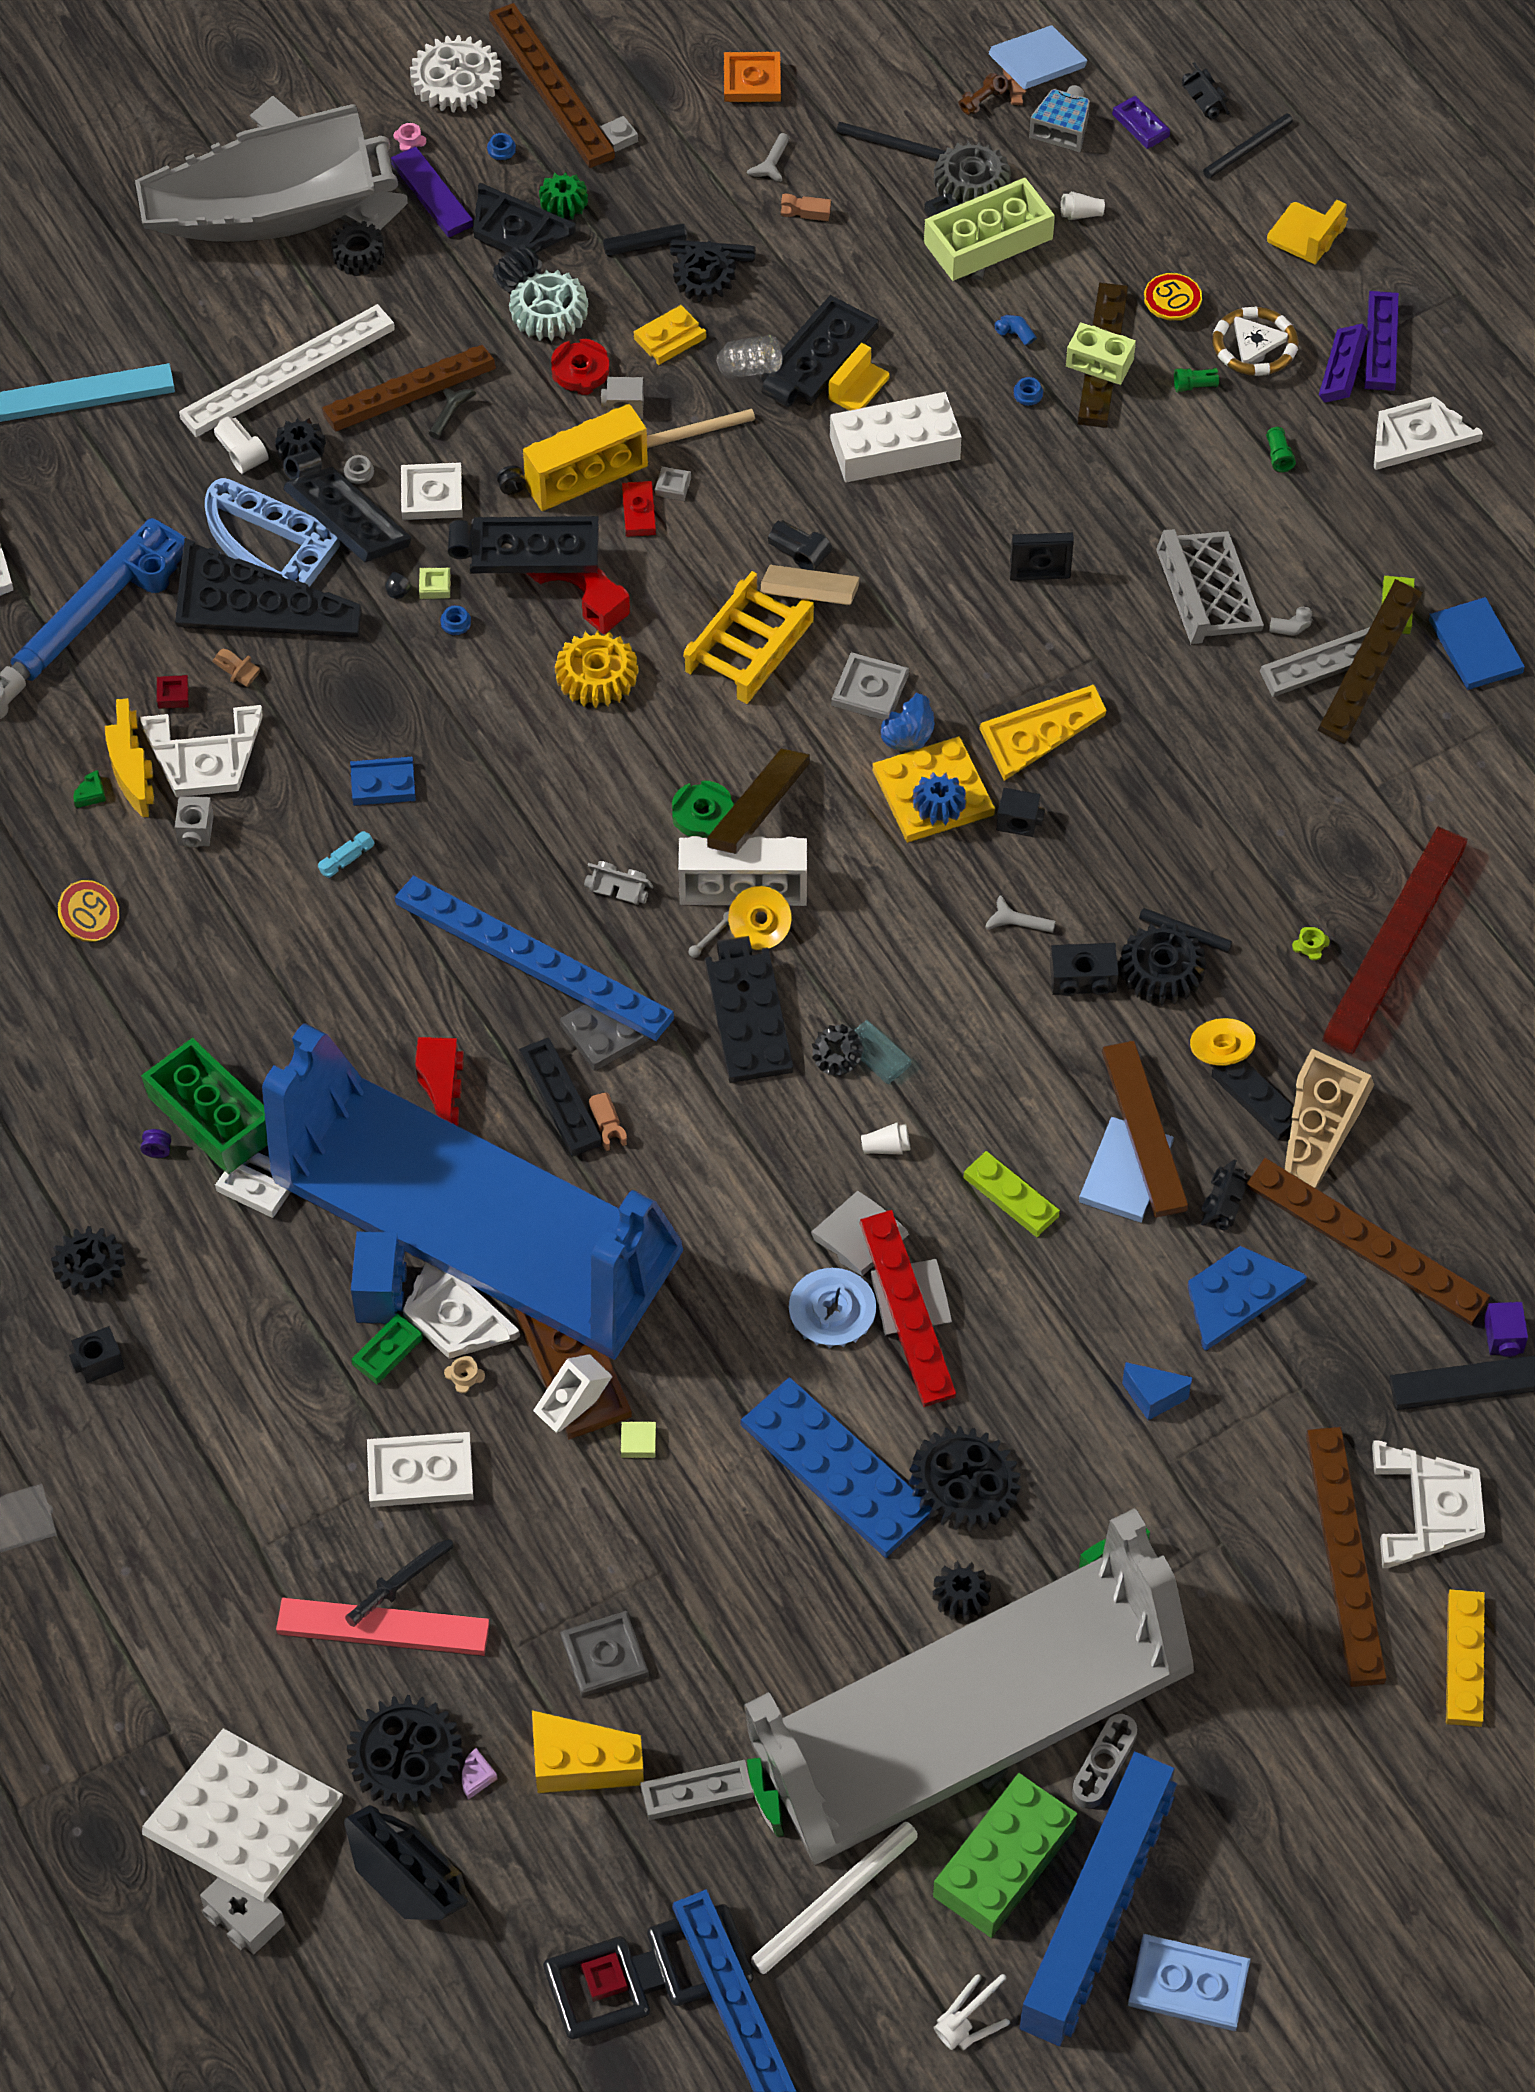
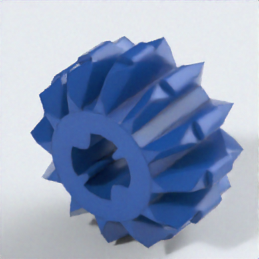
M932 772L930 779L921 777L919 785L915 786L913 790V807L915 811L919 812L921 820L930 818L932 826L937 820H941L946 826L949 818L957 820L960 812L965 809L966 800L964 798L966 791L964 786L959 785L958 777L948 779L947 772L942 777H937Z

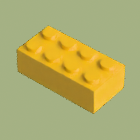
M627 404L623 407L612 409L610 412L597 418L586 420L571 429L560 431L543 441L532 443L523 449L527 490L541 511H545L647 467V428L632 406Z

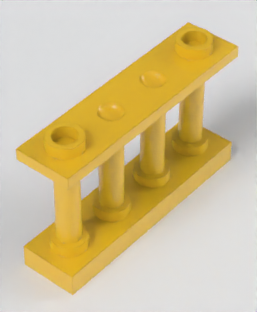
M751 571L745 580L742 579L738 582L734 594L695 642L691 641L685 648L683 654L685 658V672L691 675L699 663H702L734 680L735 685H737V699L748 704L813 622L814 602L802 599L796 607L792 606L790 608L757 590V573ZM749 601H752L785 618V621L780 627L773 628L747 615L742 610ZM734 621L767 638L768 642L763 648L756 649L727 634L725 631ZM718 642L751 659L752 662L746 669L740 670L708 652Z

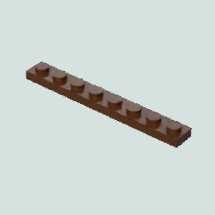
M515 3L489 12L490 22L587 166L592 168L615 159L614 149Z
M1267 1158L1263 1159L1247 1182L1248 1189L1471 1326L1490 1300V1295Z
M1341 1427L1309 1429L1306 1433L1349 1684L1350 1687L1385 1684L1386 1673Z

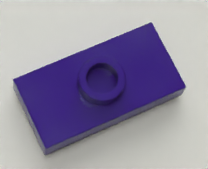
M1136 96L1113 107L1112 115L1146 149L1170 137V129Z

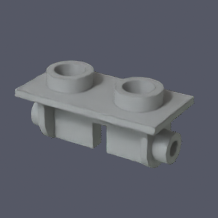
M599 861L598 865L588 863V867L592 870L593 875L586 876L584 887L589 888L590 892L611 897L614 886L619 887L617 899L635 905L646 903L648 891H644V888H653L651 882L646 879V874L631 869L628 870V873L616 871L617 866L604 861Z

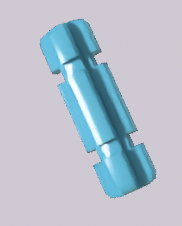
M362 831L354 837L353 842L349 840L331 853L330 859L326 857L320 861L318 868L322 875L327 878L332 877L339 871V867L343 869L361 856L362 850L366 852L374 846L372 837L369 833Z

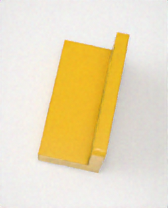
M861 343L829 380L830 401L849 411L865 408L888 381L889 372L871 363V347Z

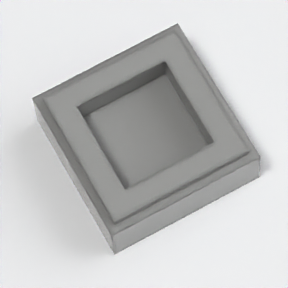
M662 467L655 488V496L685 501L691 480V471Z

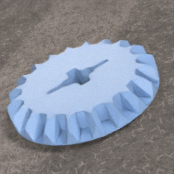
M840 1268L819 1269L803 1277L794 1287L789 1300L790 1320H792L795 1330H798L803 1335L804 1340L808 1338L816 1346L824 1344L829 1349L833 1345L844 1347L849 1342L854 1341L856 1343L859 1337L867 1334L869 1327L874 1322L876 1299L868 1283L859 1275ZM839 1295L838 1310L840 1312L834 1311L827 1319V1308L824 1306L830 1307L835 1303Z

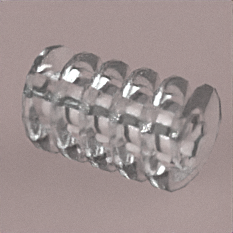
M773 335L758 336L756 338L750 337L737 341L731 340L726 343L724 349L718 354V367L721 373L730 379L777 372L782 365L779 341Z

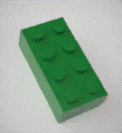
M193 1037L141 1075L148 1098L228 1175L268 1145L264 1105Z

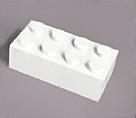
M946 392L830 415V439L845 483L960 460L961 434Z
M698 836L679 838L680 905H731L735 897L743 890L754 886H766L781 893L789 905L806 906L807 838H749L737 854L708 848L707 838Z

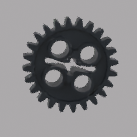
M958 1426L954 1435L948 1428H945L942 1436L934 1432L930 1441L924 1439L920 1450H916L913 1457L914 1461L909 1469L912 1473L909 1484L915 1485L912 1495L914 1497L923 1496L919 1507L925 1508L930 1506L932 1509L929 1517L941 1515V1525L944 1526L948 1520L953 1521L954 1530H958L961 1523L966 1524L969 1532H972L975 1523L982 1530H985L989 1521L996 1526L1000 1518H1006L1010 1509L1014 1507L1017 1500L1016 1496L1021 1488L1017 1484L1021 1474L1013 1472L1017 1461H1007L1010 1450L999 1451L1000 1440L989 1443V1433L986 1432L979 1438L976 1437V1429L973 1427L969 1435L964 1434L961 1426ZM969 1458L976 1459V1460L978 1461V1463H977V1462H973V1461L970 1460ZM938 1466H943V1467L947 1468L948 1470H943V1469H941V1468L938 1467ZM982 1487H986L992 1492L986 1491ZM951 1495H956L961 1500L955 1499Z
M410 1695L406 1696L404 1704H399L397 1698L393 1696L391 1706L386 1707L382 1701H379V1712L375 1713L367 1709L368 1721L356 1720L357 1728L360 1732H350V1739L355 1744L347 1745L348 1755L352 1756L347 1761L349 1769H355L352 1772L354 1782L362 1780L359 1784L362 1793L371 1789L372 1801H376L383 1795L386 1807L391 1804L393 1799H396L400 1809H403L406 1800H411L413 1806L417 1808L418 1798L422 1796L428 1803H431V1792L434 1790L438 1794L443 1795L442 1782L453 1784V1775L450 1772H460V1764L456 1760L463 1758L462 1749L458 1747L462 1744L461 1735L455 1734L458 1731L456 1722L448 1723L450 1720L448 1711L438 1715L439 1708L436 1702L429 1708H426L424 1697H421L416 1705L412 1704ZM413 1724H416L417 1726L409 1739L410 1728ZM391 1727L402 1728V1731L397 1735L386 1734V1731ZM426 1736L436 1738L435 1742L429 1745L419 1743ZM408 1739H409L411 1751H410V1750H406L407 1743H408ZM399 1753H404L399 1777L393 1779L400 1766ZM386 1758L391 1761L385 1767H377L374 1765V1763L378 1759ZM414 1768L424 1770L423 1774L418 1777L407 1775Z

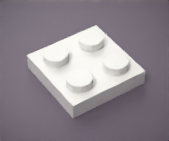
M461 463L401 465L402 520L463 517Z

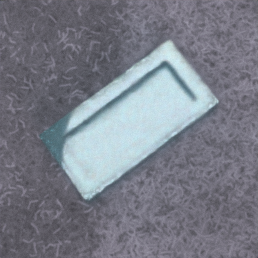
M868 1020L855 1029L863 1045V1053L860 1060L885 1083L890 1084L911 1067L912 1060Z

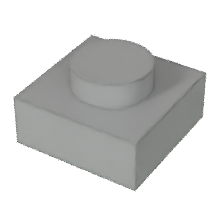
M624 116L599 126L615 152L638 142V133Z

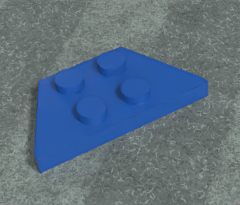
M1239 1246L1190 1279L1187 1287L1190 1299L1194 1305V1316L1196 1324L1199 1325L1203 1349L1205 1351L1304 1285L1307 1277L1304 1273Z

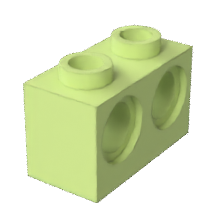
M1080 322L1067 347L1066 367L1121 385L1134 360L1136 340Z

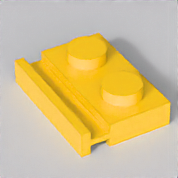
M682 305L634 331V340L650 357L653 356L656 359L658 365L706 339V330L698 326V322Z

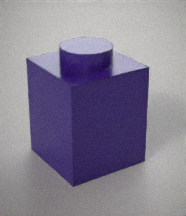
M1522 1302L1489 1303L1484 1318L1489 1354L1512 1357L1523 1353L1528 1335Z

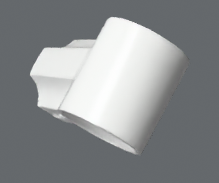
M227 416L220 420L217 427L214 428L215 436L229 452L232 463L241 474L268 460V453L261 440L256 436L252 438L236 418Z

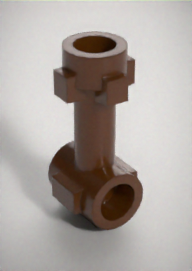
M990 73L986 76L982 88L974 94H971L969 91L962 95L963 98L958 102L961 110L966 115L978 112L980 110L979 103L993 93L1001 95L1006 91L1008 87L1007 78L1005 75Z

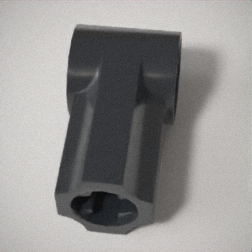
M778 520L773 525L768 536V544L792 556L795 563L805 570L815 571L832 551L831 543L822 534L812 532L809 535L783 520L781 522Z

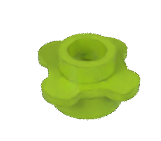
M1304 927L1300 931L1299 939L1293 942L1292 949L1296 953L1302 952L1309 956L1311 960H1319L1322 956L1323 948L1329 946L1330 939L1318 928Z

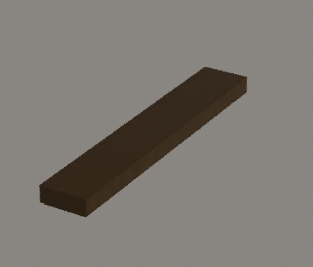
M781 748L707 837V847L737 854L810 764V754Z

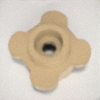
M470 1356L456 1359L444 1372L445 1378L453 1381L456 1385V1391L459 1393L468 1392L469 1387L475 1383H481L485 1379L484 1371L477 1368L476 1362ZM466 1372L468 1375L463 1377L462 1373Z

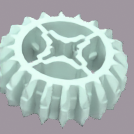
M546 269L543 274H539L535 271L533 277L525 276L523 282H518L515 290H512L510 295L511 303H509V308L514 324H517L520 332L526 331L528 337L537 335L539 341L543 337H549L552 342L555 336L564 339L565 333L574 335L575 328H581L583 320H586L588 307L584 286H580L578 278L571 279L569 273L561 275L559 270L555 273H549Z

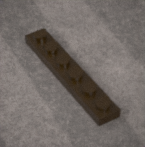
M1099 282L1092 326L1121 335L1128 286ZM1085 373L1077 425L1107 428L1113 382Z
M1397 579L1394 580L1317 731L1343 744L1346 743L1423 592Z

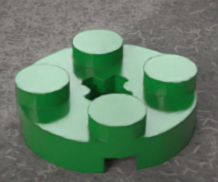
M701 781V784L691 786V783L684 785L676 792L672 800L674 826L689 837L707 838L734 806L729 791L724 786L713 781ZM704 806L709 807V812L706 814H700L696 810L697 807L700 809L704 808Z

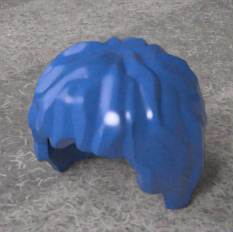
M915 693L909 702L903 704L902 713L890 712L889 718L885 719L881 724V738L885 744L901 752L914 751L925 745L931 737L935 725L934 713L929 705L930 701L927 696Z

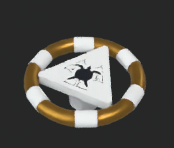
M1245 307L1232 311L1218 322L1213 332V347L1218 358L1227 367L1246 375H1269L1282 370L1293 361L1298 351V336L1293 325L1283 315L1267 308ZM1246 319H1266L1275 323L1282 331ZM1233 323L1241 361L1237 360L1225 348L1223 342L1229 326ZM1288 341L1283 355L1276 361L1253 364L1262 362L1266 353Z

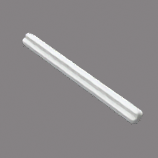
M903 1822L751 1958L753 1967L759 1973L766 1974L910 1846L918 1837L915 1828L910 1823Z

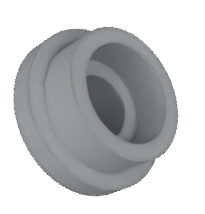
M355 455L349 458L345 464L344 475L348 481L362 484L373 477L374 467L367 457Z

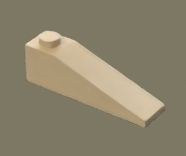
M1311 1049L1297 1077L1292 1126L1285 1163L1286 1171L1317 1188L1358 1118L1374 1086L1370 1074Z

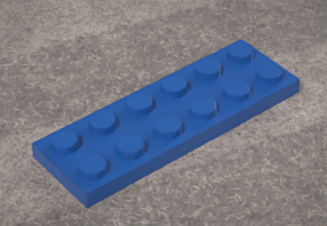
M790 1377L741 1419V1426L885 1558L930 1519L929 1514L932 1508L930 1506L925 1508L919 1507L922 1497H914L912 1495L914 1489Z

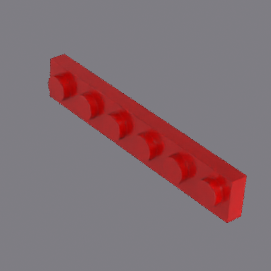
M892 1210L860 1219V1227L923 1407L955 1398L956 1391Z

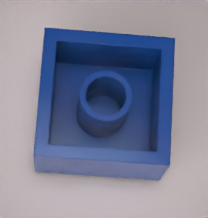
M360 1231L356 1233L351 1283L356 1323L387 1324L397 1314V1311L403 1312L404 1291L401 1290L402 1282H406L407 1262H404L405 1248L404 1246H399L397 1233Z

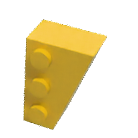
M532 1710L535 1774L538 1793L640 1786L641 1782H644L641 1735Z

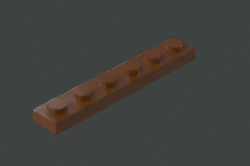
M483 344L471 347L457 355L443 358L434 364L415 369L411 373L390 379L370 389H364L347 398L336 400L322 407L323 415L336 432L496 369L495 361Z

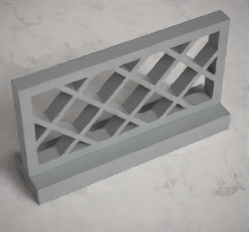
M1175 529L1163 530L1156 551L1190 644L1202 643L1205 636L1262 631L1264 624L1229 532L1177 536ZM1222 542L1225 551L1222 554L1209 547V544ZM1190 545L1199 551L1195 556H1192L1185 552L1182 546ZM1203 553L1217 561L1213 567L1199 560ZM1221 563L1233 570L1234 574L1232 577L1217 570ZM1193 566L1207 573L1203 580L1191 573ZM1211 577L1226 584L1222 591L1207 583ZM1230 587L1242 593L1243 598L1241 601L1226 593ZM1201 590L1216 597L1212 604L1200 597L1199 593ZM1220 600L1235 608L1231 614L1216 606ZM1238 611H1241L1250 616L1252 622H1243L1236 618L1235 615ZM1212 613L1225 622L1221 625H1211L1208 616Z

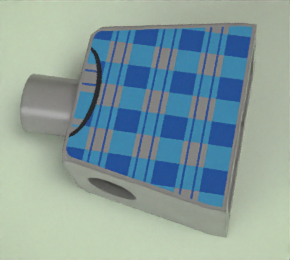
M1072 85L1068 88L1067 92L1057 89L1051 90L1030 118L1029 138L1080 152L1088 123L1090 100L1083 97V89Z

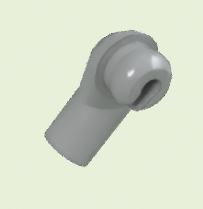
M1299 607L1296 609V616L1289 620L1271 617L1269 633L1290 636L1298 635L1310 627L1313 621L1311 618L1312 610L1308 607Z

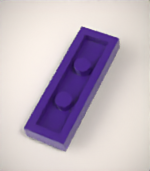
M1363 323L1337 329L1319 396L1324 403L1348 398L1351 395L1368 330Z

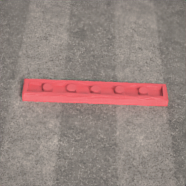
M282 1598L276 1628L277 1635L485 1656L490 1625L489 1619L376 1607L365 1618H362L355 1627H352L347 1623L345 1616L358 1605Z

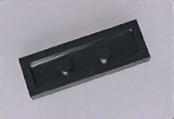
M1245 1060L1231 1065H1218L1212 1069L1211 1077L1277 1140H1280L1291 1131L1293 1106Z

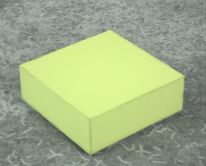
M420 568V599L450 598V568Z
M622 1422L621 1458H655L656 1422Z

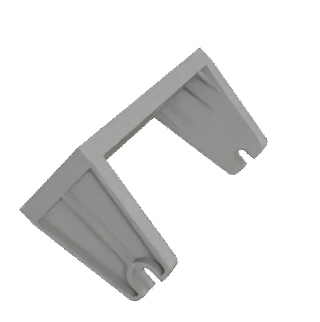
M1133 1508L1110 1520L1102 1558L782 1718L769 1692L744 1704L751 1745L758 1758H761L764 1770L774 1789L778 1790L781 1803L815 1866L1194 1673V1666L1175 1576L1165 1557L1161 1556L1158 1558L1147 1537L1146 1525L1138 1511Z

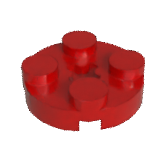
M580 339V343L570 344V341L564 342L555 349L551 357L553 380L561 387L577 391L581 395L591 394L594 388L599 387L606 381L610 373V363L606 349L601 344L590 339ZM583 362L586 363V367L584 368H577L574 365H580Z

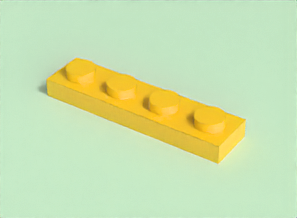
M1450 1589L1448 1593L1446 1724L1482 1727L1485 1592Z

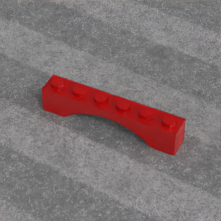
M418 1037L415 1063L417 1081L427 1092L435 1108L436 1116L459 1126V1107H454L455 1098H461L462 1081L457 1079V1070H463L464 1051H458L457 1038Z

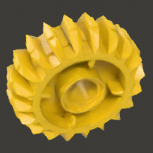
M598 630L595 635L589 636L585 631L583 638L580 639L573 636L572 643L565 642L563 651L558 652L555 664L556 681L561 686L564 695L570 694L572 702L580 699L583 707L588 702H591L595 708H597L599 703L604 702L609 707L610 700L613 699L620 703L622 695L629 696L631 687H635L638 674L637 656L635 652H632L630 643L624 644L621 636L613 639L610 631L605 636H602Z

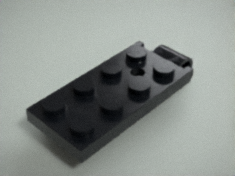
M829 295L763 370L761 380L764 382L762 394L786 407H790L799 395L805 398V404L811 406L827 388L832 376L861 343L865 344L879 328V320ZM806 366V367H809L810 369H809V370H801L800 368Z
M309 449L284 459V471L292 480L287 481L283 490L361 560L368 562L409 547L412 537L332 466L321 470L322 461L317 451Z
M598 516L474 517L472 524L464 520H457L449 525L448 555L454 559H467L471 557L470 574L598 573ZM504 544L512 545L508 549L501 548Z
M749 936L717 940L719 961L712 962V957H706L705 966L729 1083L793 1073V1064L769 949L762 948V954L752 955ZM741 983H746L750 988L746 992H741L737 987Z

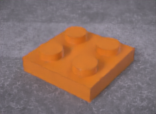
M724 52V102H781L780 52Z

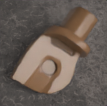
M221 649L212 661L232 675L230 682L235 683L238 681L246 687L253 682L261 668L251 662L252 658L249 655L242 661L227 649Z

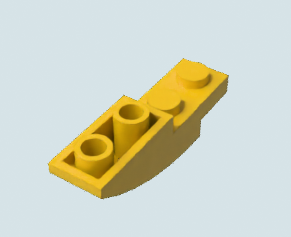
M128 698L116 699L117 725L105 726V736L112 769L120 789L132 807L142 817H149L148 804H154L152 785L148 786L147 779L153 778L151 760H145L144 750L139 748L138 736H133V729H138L137 711H131Z

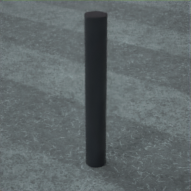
M1144 907L1139 916L1140 920L1152 923L1158 927L1165 923L1167 929H1172L1177 924L1180 933L1189 930L1190 939L1198 938L1199 942L1227 953L1230 951L1233 943L1229 939Z

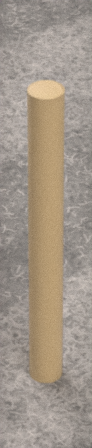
M752 409L648 435L647 448L754 421V412Z

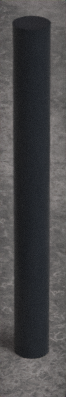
M1289 113L1284 114L1204 168L1203 174L1205 177L1210 179L1293 123L1292 116Z
M839 122L836 130L840 134L938 160L940 154H945L946 152L945 150L844 122Z

